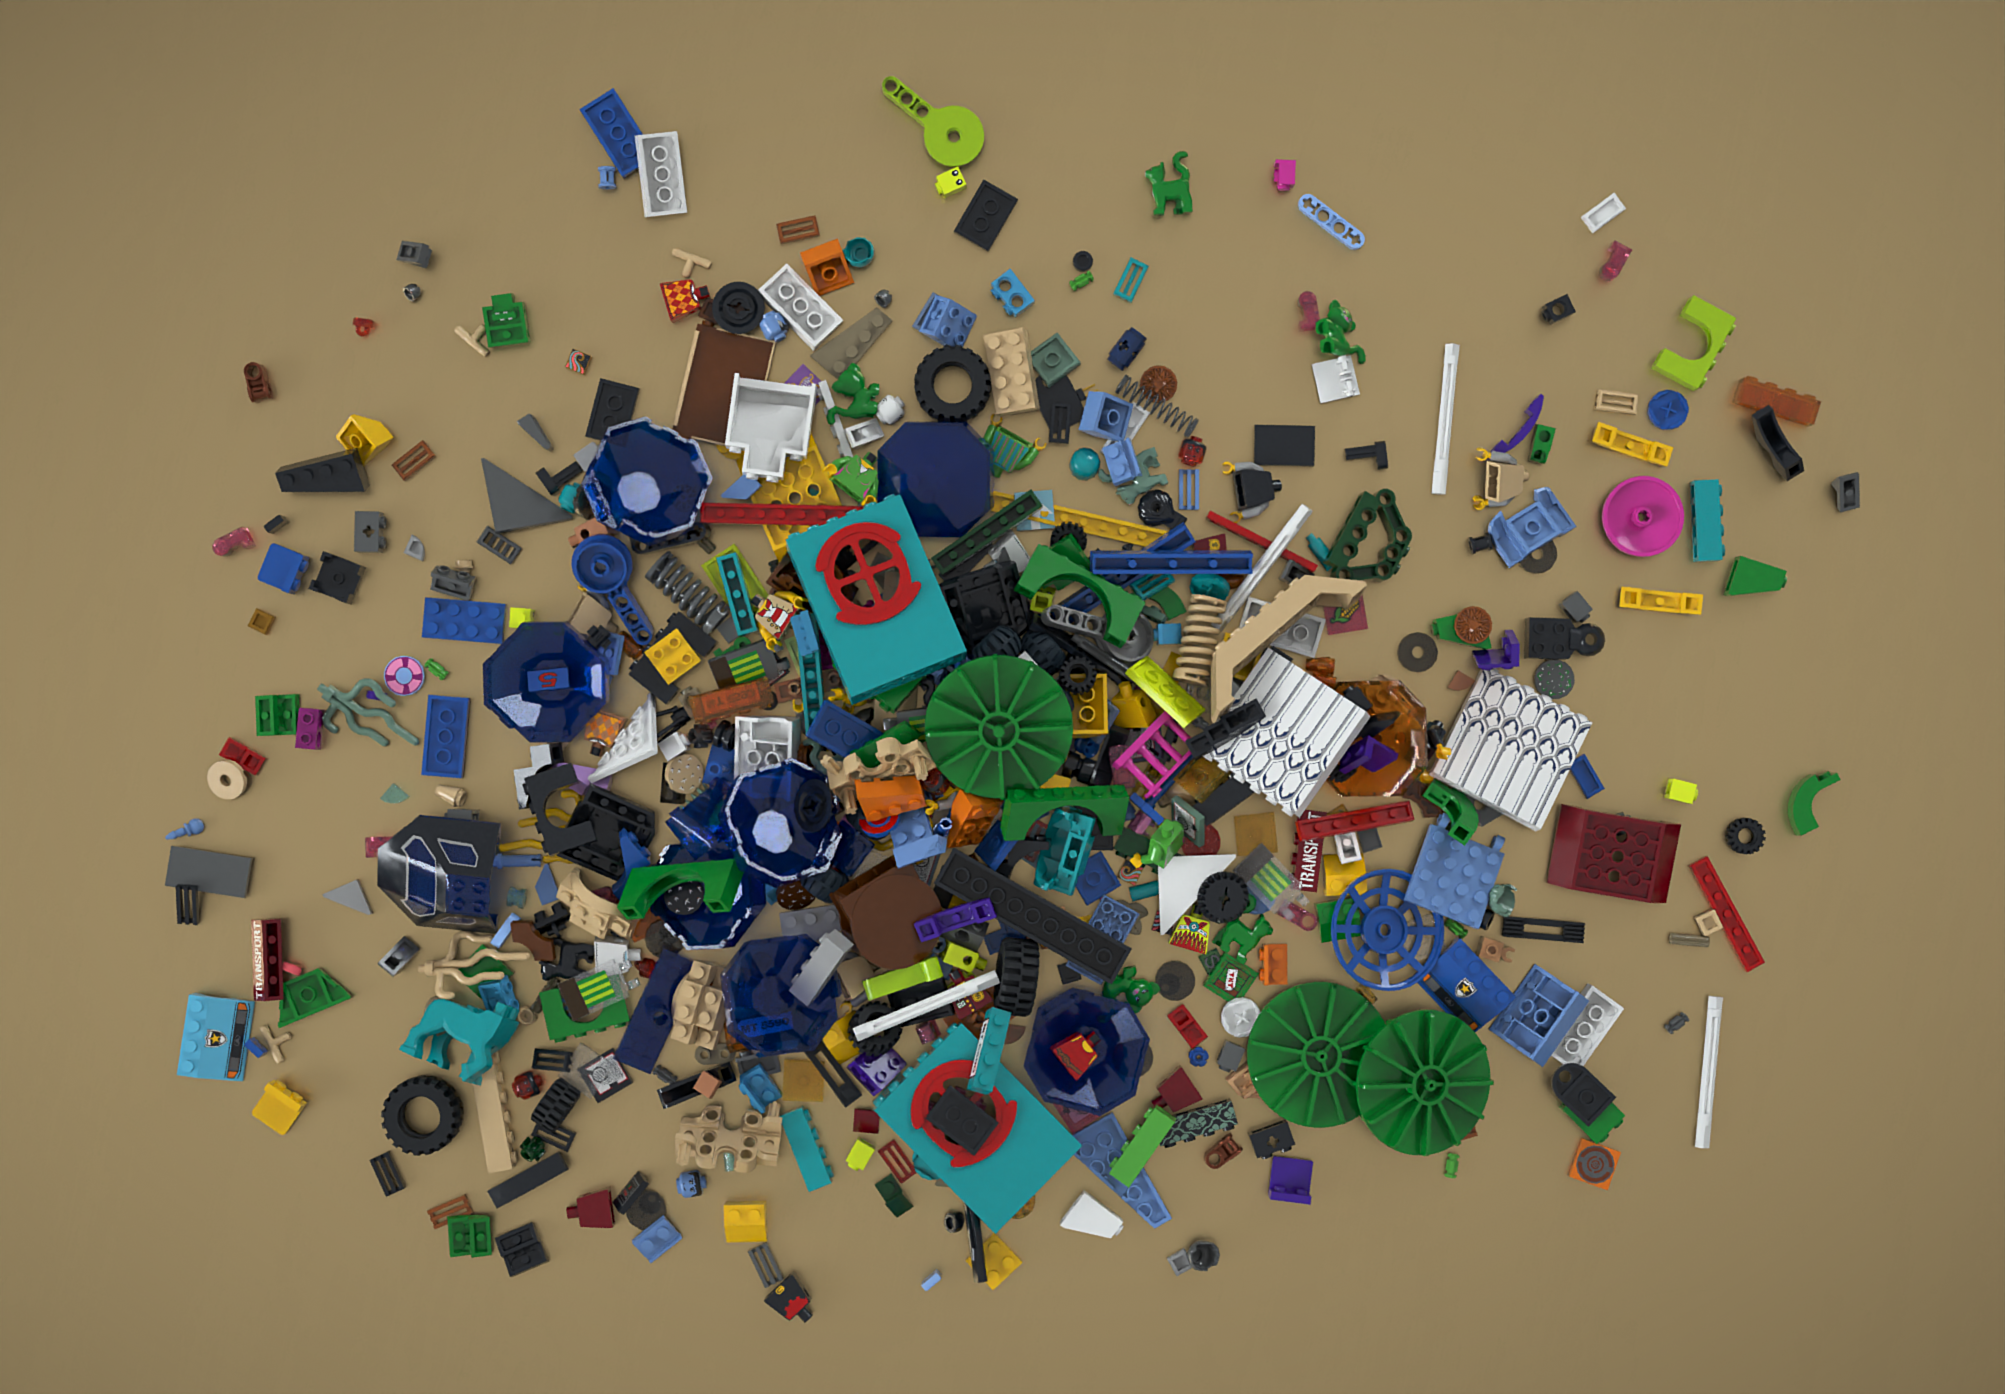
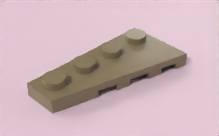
M876 307L811 354L810 357L838 380V377L848 369L851 363L857 364L891 324L892 320Z

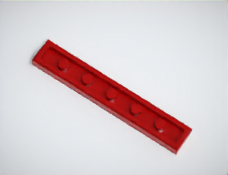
M1209 511L1206 516V520L1265 550L1272 544V541L1212 511ZM1287 549L1279 556L1287 561L1289 559L1293 560L1310 572H1315L1318 566Z
M1409 800L1299 820L1295 822L1299 840L1303 842L1412 822L1415 819Z
M1708 856L1688 865L1712 909H1715L1723 926L1722 929L1745 971L1749 972L1764 964L1763 957Z

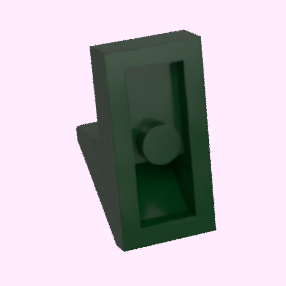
M892 1173L875 1183V1187L885 1200V1205L897 1218L914 1207Z

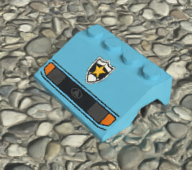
M201 993L189 994L177 1075L204 1079L243 1081L248 1049L244 1044L250 1039L255 1001L206 996Z

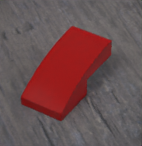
M228 737L219 752L221 757L235 761L244 770L253 775L257 774L266 759L261 754L231 737Z
M1184 1004L1167 1015L1192 1049L1208 1038Z

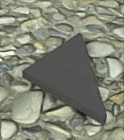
M485 458L481 459L496 534L573 520L572 515Z

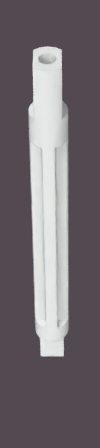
M1454 343L1445 344L1439 425L1432 483V494L1446 495L1455 383L1460 346Z
M1301 504L1253 567V574L1247 575L1228 600L1225 613H1218L1217 618H1221L1223 622L1222 624L1211 623L1214 628L1219 629L1221 632L1224 630L1313 511L1310 508Z
M995 970L905 1008L854 1027L853 1031L858 1041L934 1009L997 985L1000 981Z
M1709 996L1695 1140V1147L1709 1148L1723 1002V997Z

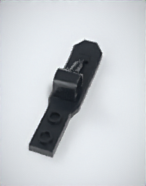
M1034 613L1030 619L1028 629L1035 633L1041 632V635L1048 634L1060 648L1068 652L1065 661H1068L1070 657H1086V660H1090L1091 664L1095 666L1097 674H1107V677L1114 681L1117 686L1124 681H1129L1078 647L1071 640L1073 635L1064 630L1045 625L1041 620V616ZM1078 668L1070 672V674L1085 673L1082 669Z

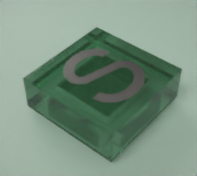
M1216 947L1206 954L1198 956L1207 975L1212 972L1221 958Z

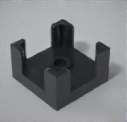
M323 551L320 558L323 564L317 579H312L308 589L352 605L366 567Z

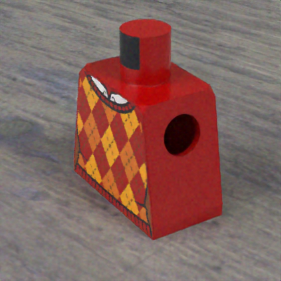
M693 280L660 283L672 323L700 311L701 304L699 300L710 297L707 285L696 288Z

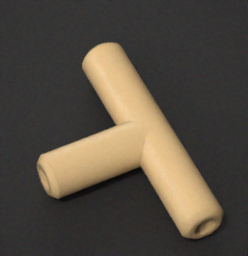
M677 248L673 249V256L687 261L682 272V276L685 278L690 277L694 263L708 269L712 265L710 260Z
M483 324L477 328L472 336L461 326L455 329L456 334L484 357L489 354V350L478 341L486 332Z
M267 1025L260 1027V1031L276 1063L284 1061L278 1045L290 1040V1033L286 1032L273 1038Z

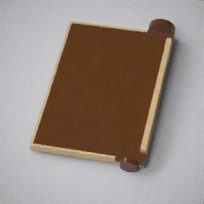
M703 320L702 324L697 323L670 440L690 445L691 439L725 446L735 373H739L740 378L767 381L776 342L746 334H732L724 329L715 328L713 322Z

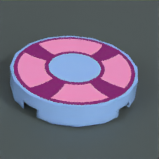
M396 657L385 668V684L390 691L397 695L407 696L415 694L424 684V667L413 657Z

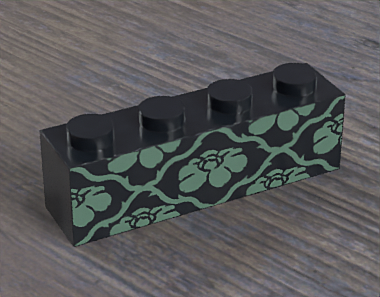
M1225 1099L1173 1114L1172 1116L1177 1119L1161 1141L1160 1146L1169 1148L1175 1146L1176 1142L1181 1140L1190 1142L1196 1139L1195 1136L1203 1134L1204 1137L1214 1135L1216 1130L1223 1129V1131H1229L1234 1129V1125H1237L1238 1122L1231 1099Z

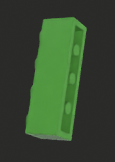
M1158 1105L1154 1109L1150 1107L1143 1116L1146 1119L1143 1125L1138 1123L1132 1132L1135 1136L1131 1142L1127 1140L1120 1149L1123 1151L1122 1155L1119 1158L1115 1156L1109 1165L1112 1168L1109 1174L1128 1188L1177 1119Z

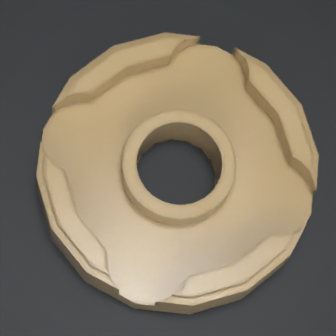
M226 759L211 766L208 770L207 780L212 792L218 797L227 800L234 799L244 792L247 785V777H245L244 770L238 763ZM224 775L230 777L231 784L225 782Z

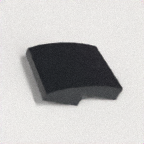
M532 1222L495 1238L500 1256L504 1258L510 1277L549 1262L541 1239Z

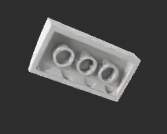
M677 131L636 135L635 143L645 217L687 213Z
M788 264L783 266L758 289L764 302L776 313H781L788 326L813 351L843 322V319Z
M1249 596L1245 603L1239 629L1241 630L1245 626L1244 623L1252 615L1256 617L1260 613L1259 610L1266 603H1271ZM1306 613L1270 645L1314 658L1326 619Z
M1589 983L1580 993L1589 1000L1588 1004L1551 1055L1562 1064L1577 1063L1584 1066L1624 1010L1622 1006Z

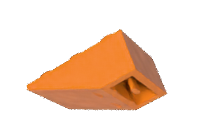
M960 789L952 803L950 817L952 827L949 830L947 847L954 848L979 844L1004 801L1000 798H988L966 793L963 789Z

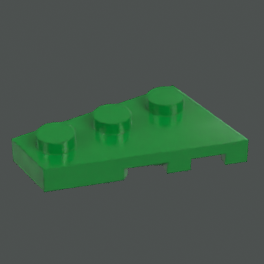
M904 720L885 731L878 738L866 742V745L850 751V754L856 753L865 767L875 768L881 764L875 754L878 752L877 741L893 737L905 745L917 740L921 736V732Z

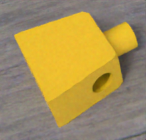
M1129 681L1120 683L1118 685L1120 691L1111 701L1120 710L1114 721L1115 725L1122 728H1148L1158 717L1146 692L1142 689L1132 690Z

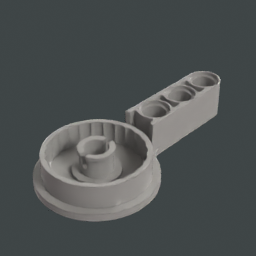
M1052 605L1041 613V620L1045 625L1092 638L1100 649L1127 667L1133 666L1145 656H1148L1153 646L1154 634L1152 625L1141 613L1130 633V640H1126L1121 648L1103 639L1107 624L1106 614L1103 617L1059 605ZM1050 611L1055 613V620L1051 619ZM1069 616L1074 619V625L1069 623ZM1088 621L1092 623L1093 630H1090L1088 628Z

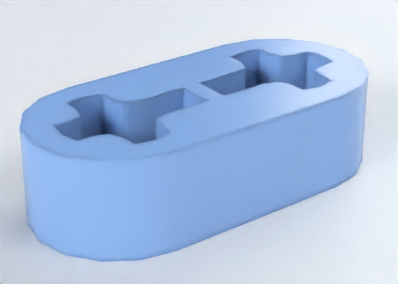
M511 913L492 939L491 944L500 949L512 933L510 923L512 921H520L521 918L515 913Z

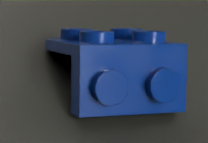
M273 543L270 545L259 571L258 580L279 588L281 591L295 595V592L298 591L301 585V577L308 568L310 557Z

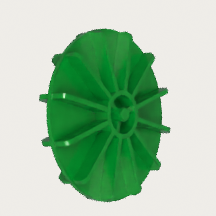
M993 654L958 665L935 689L925 716L926 743L938 770L949 781L963 789L966 793L988 798H1000L1001 800H1005L1007 790H1038L1064 763L1073 736V719L1070 704L1057 681L1044 669L1034 664V662L1008 655Z
M1309 982L1286 989L1263 1007L1252 1026L1248 1038L1247 1064L1250 1078L1257 1093L1265 1104L1279 1116L1305 1127H1334L1346 1124L1357 1118L1361 1113L1357 1103L1356 1086L1353 1085V1080H1356L1358 1066L1365 1051L1362 1047L1369 1044L1374 1035L1385 1025V1022L1376 1008L1366 998L1343 985L1330 982Z
M1419 1009L1407 1012L1394 1019H1388L1386 1024L1370 1040L1369 1044L1362 1047L1365 1051L1358 1066L1356 1080H1353V1085L1356 1086L1357 1103L1361 1113L1360 1118L1365 1122L1372 1134L1386 1146L1404 1154L1429 1156L1454 1145L1459 1146L1461 1140L1473 1129L1478 1120L1484 1119L1485 1116L1482 1113L1488 1100L1490 1085H1494V1080L1490 1079V1066L1486 1053L1487 1047L1482 1044L1473 1029L1461 1019L1438 1010Z

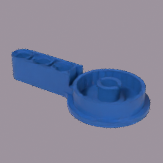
M597 534L585 538L578 544L572 556L571 565L575 578L589 591L608 594L610 603L636 643L647 645L653 637L654 628L627 585L633 568L630 551L623 542L610 535ZM596 563H603L606 569H599ZM618 597H624L628 602L621 603L618 601ZM635 614L638 616V619L632 620L628 615ZM644 630L649 636L643 637L639 631Z

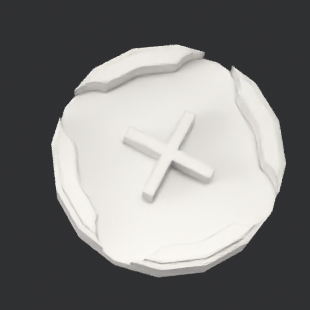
M1244 997L1234 998L1223 1007L1221 1023L1224 1029L1231 1035L1238 1038L1247 1037L1250 1035L1260 1010L1251 999Z

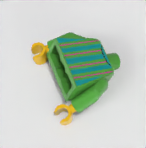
M992 414L990 418L991 425L988 426L983 438L984 452L987 454L986 460L993 463L989 473L999 478L1004 470L1011 473L1013 470H1021L1030 465L1039 454V451L1046 447V443L1043 447H1039L1037 441L1040 438H1037L1033 444L1003 428L1001 426L1002 416L999 422H994L995 414Z

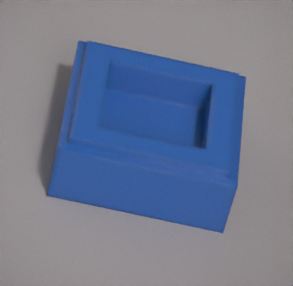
M255 1037L248 1039L244 1044L257 1058L264 1056L269 1051Z

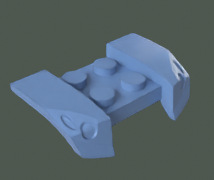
M1549 487L1535 489L1533 497L1535 503L1505 521L1503 513L1499 511L1489 523L1488 533L1492 543L1509 568L1526 559L1527 555L1556 537H1561L1576 528L1575 523Z
M923 786L925 799H930L929 792L926 791L927 787ZM926 807L900 813V822L897 828L890 832L894 845L893 853L898 869L946 852L947 838L939 834H933L929 816L925 813Z

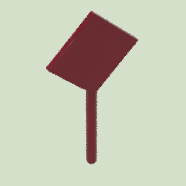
M855 1109L853 1132L878 1134L880 1116L874 1110Z

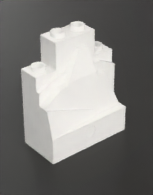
M735 373L725 447L732 453L745 451L742 473L746 475L747 479L758 480V477L766 478L768 482L778 483L779 480L784 479L786 457H790V460L793 461L807 459L817 396L816 384L812 383L811 387L747 379L740 378L739 373Z

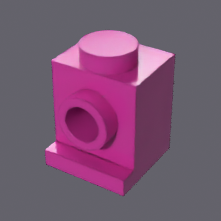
M1276 159L1274 168L1278 169H1274V182H1277L1279 191H1289L1295 185L1296 160Z

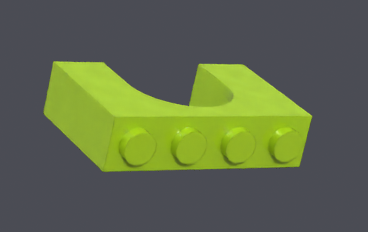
M1693 295L1688 299L1680 316L1696 324L1705 332L1707 337L1706 352L1700 359L1688 360L1664 348L1659 352L1651 369L1695 391L1698 388H1702L1707 380L1705 375L1708 370L1711 371L1715 366L1717 360L1714 358L1717 353H1721L1724 349L1726 336H1730L1734 331L1736 318Z

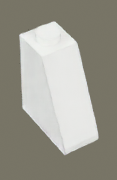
M1085 1190L1082 1191L1060 1221V1226L1063 1228L1112 1238L1113 1235L1117 1236L1124 1227L1121 1217Z

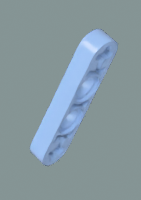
M1305 194L1300 198L1298 208L1303 214L1348 248L1357 250L1363 246L1365 237L1361 231L1313 195ZM1308 199L1311 200L1312 202H1311L1310 205H1311L1312 207H1314V208H1315L1317 205L1320 206V207L1316 210V212H1315L1314 215L1311 214V212H1313V209H1312L1311 207H1309V206H1308L1307 208H1304V207H1303V206H1304L1303 200H1304V201H1308ZM1320 211H1326L1329 214L1327 221L1319 220L1318 213ZM1336 223L1344 225L1345 231L1343 233H1336L1334 231ZM1350 229L1351 232L1349 233V235H1351L1352 237H1356L1357 235L1359 237L1358 241L1360 242V244L1355 243L1353 245L1351 243L1352 238L1347 236V238L1344 239L1343 236H1345L1348 230Z

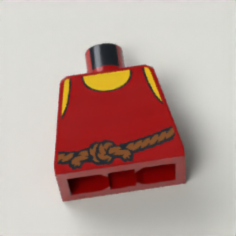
M1094 1031L1086 1038L1081 1033L1075 1032L1052 1045L1050 1050L1071 1077L1078 1080L1098 1057L1093 1047L1101 1040Z

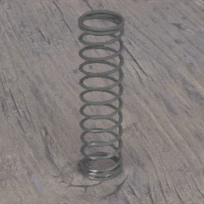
M1127 374L1123 377L1118 387L1116 388L1115 393L1119 394L1123 386L1129 380L1128 385L1123 393V398L1136 384L1129 402H1131L1143 388L1136 406H1139L1143 399L1149 394L1148 399L1143 407V411L1146 410L1150 403L1156 398L1155 403L1150 411V415H1152L1153 412L1157 409V407L1163 402L1162 407L1157 415V419H1159L1160 416L1164 413V411L1170 406L1163 423H1166L1167 420L1171 417V415L1177 410L1175 417L1170 425V428L1173 427L1177 420L1184 414L1181 423L1177 429V432H1179L1180 429L1184 426V424L1191 418L1188 427L1184 433V436L1188 438L1191 435L1199 419L1195 418L1193 420V415H1191L1184 421L1186 411H1183L1177 417L1179 407H1176L1170 413L1172 403H1169L1163 409L1166 401L1165 398H1163L1156 405L1159 398V394H1156L1149 401L1152 394V390H1149L1142 397L1145 390V386H1142L1135 393L1138 387V381H1136L1128 389L1131 383V377H1129V375L1127 376Z

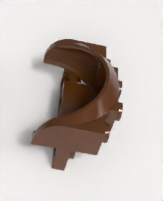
M786 551L766 583L777 591H792L798 596L807 599L788 551ZM835 564V578L838 580L845 578L846 576L842 570ZM851 583L842 587L841 593L852 602L859 588ZM803 601L802 607L813 613L809 602Z

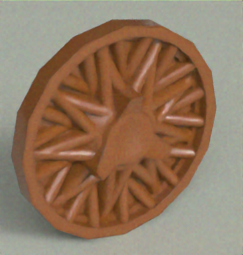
M1156 365L1148 368L1143 373L1140 388L1145 386L1143 395L1152 390L1149 400L1156 394H1159L1157 401L1159 403L1163 398L1168 401L1174 396L1178 382L1176 375L1171 369L1166 366Z
M1470 606L1464 608L1457 614L1454 621L1456 635L1462 641L1469 644L1483 642L1492 631L1490 615L1480 607Z

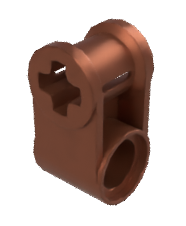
M255 362L248 363L244 367V375L251 402L253 403L257 399L266 397L269 399L273 398L272 388L265 367ZM254 367L259 369V374L256 377H253L251 374Z
M1231 1133L1225 1135L1205 1152L1204 1161L1210 1168L1218 1169L1242 1152L1243 1148L1236 1144ZM1212 1154H1218L1219 1160L1215 1164L1209 1163V1157Z

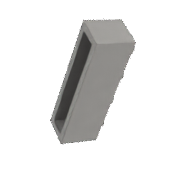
M836 929L830 934L826 932L819 940L821 945L819 947L816 946L810 953L812 958L804 962L800 968L802 970L801 974L798 973L791 981L793 985L789 991L806 1006L810 1005L819 996L854 945Z

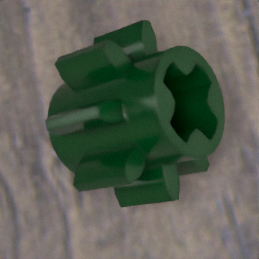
M527 1137L520 1145L522 1149L520 1152L521 1156L529 1162H532L534 1159L538 1162L546 1152L543 1149L545 1144L538 1137H533L532 1139Z

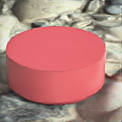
M286 961L282 964L283 970L300 976L301 967Z

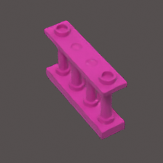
M1166 711L1112 764L1116 770L1121 767L1127 768L1149 790L1144 795L1146 799L1151 795L1155 797L1162 790L1160 785L1191 755L1190 750H1188L1182 756L1160 735L1161 732L1158 729L1164 724L1166 727L1169 726L1184 742L1191 738ZM1149 738L1152 741L1155 740L1177 762L1170 770L1146 748L1147 746L1144 743ZM1135 752L1138 755L1141 754L1163 776L1156 784L1132 762L1133 759L1130 757Z

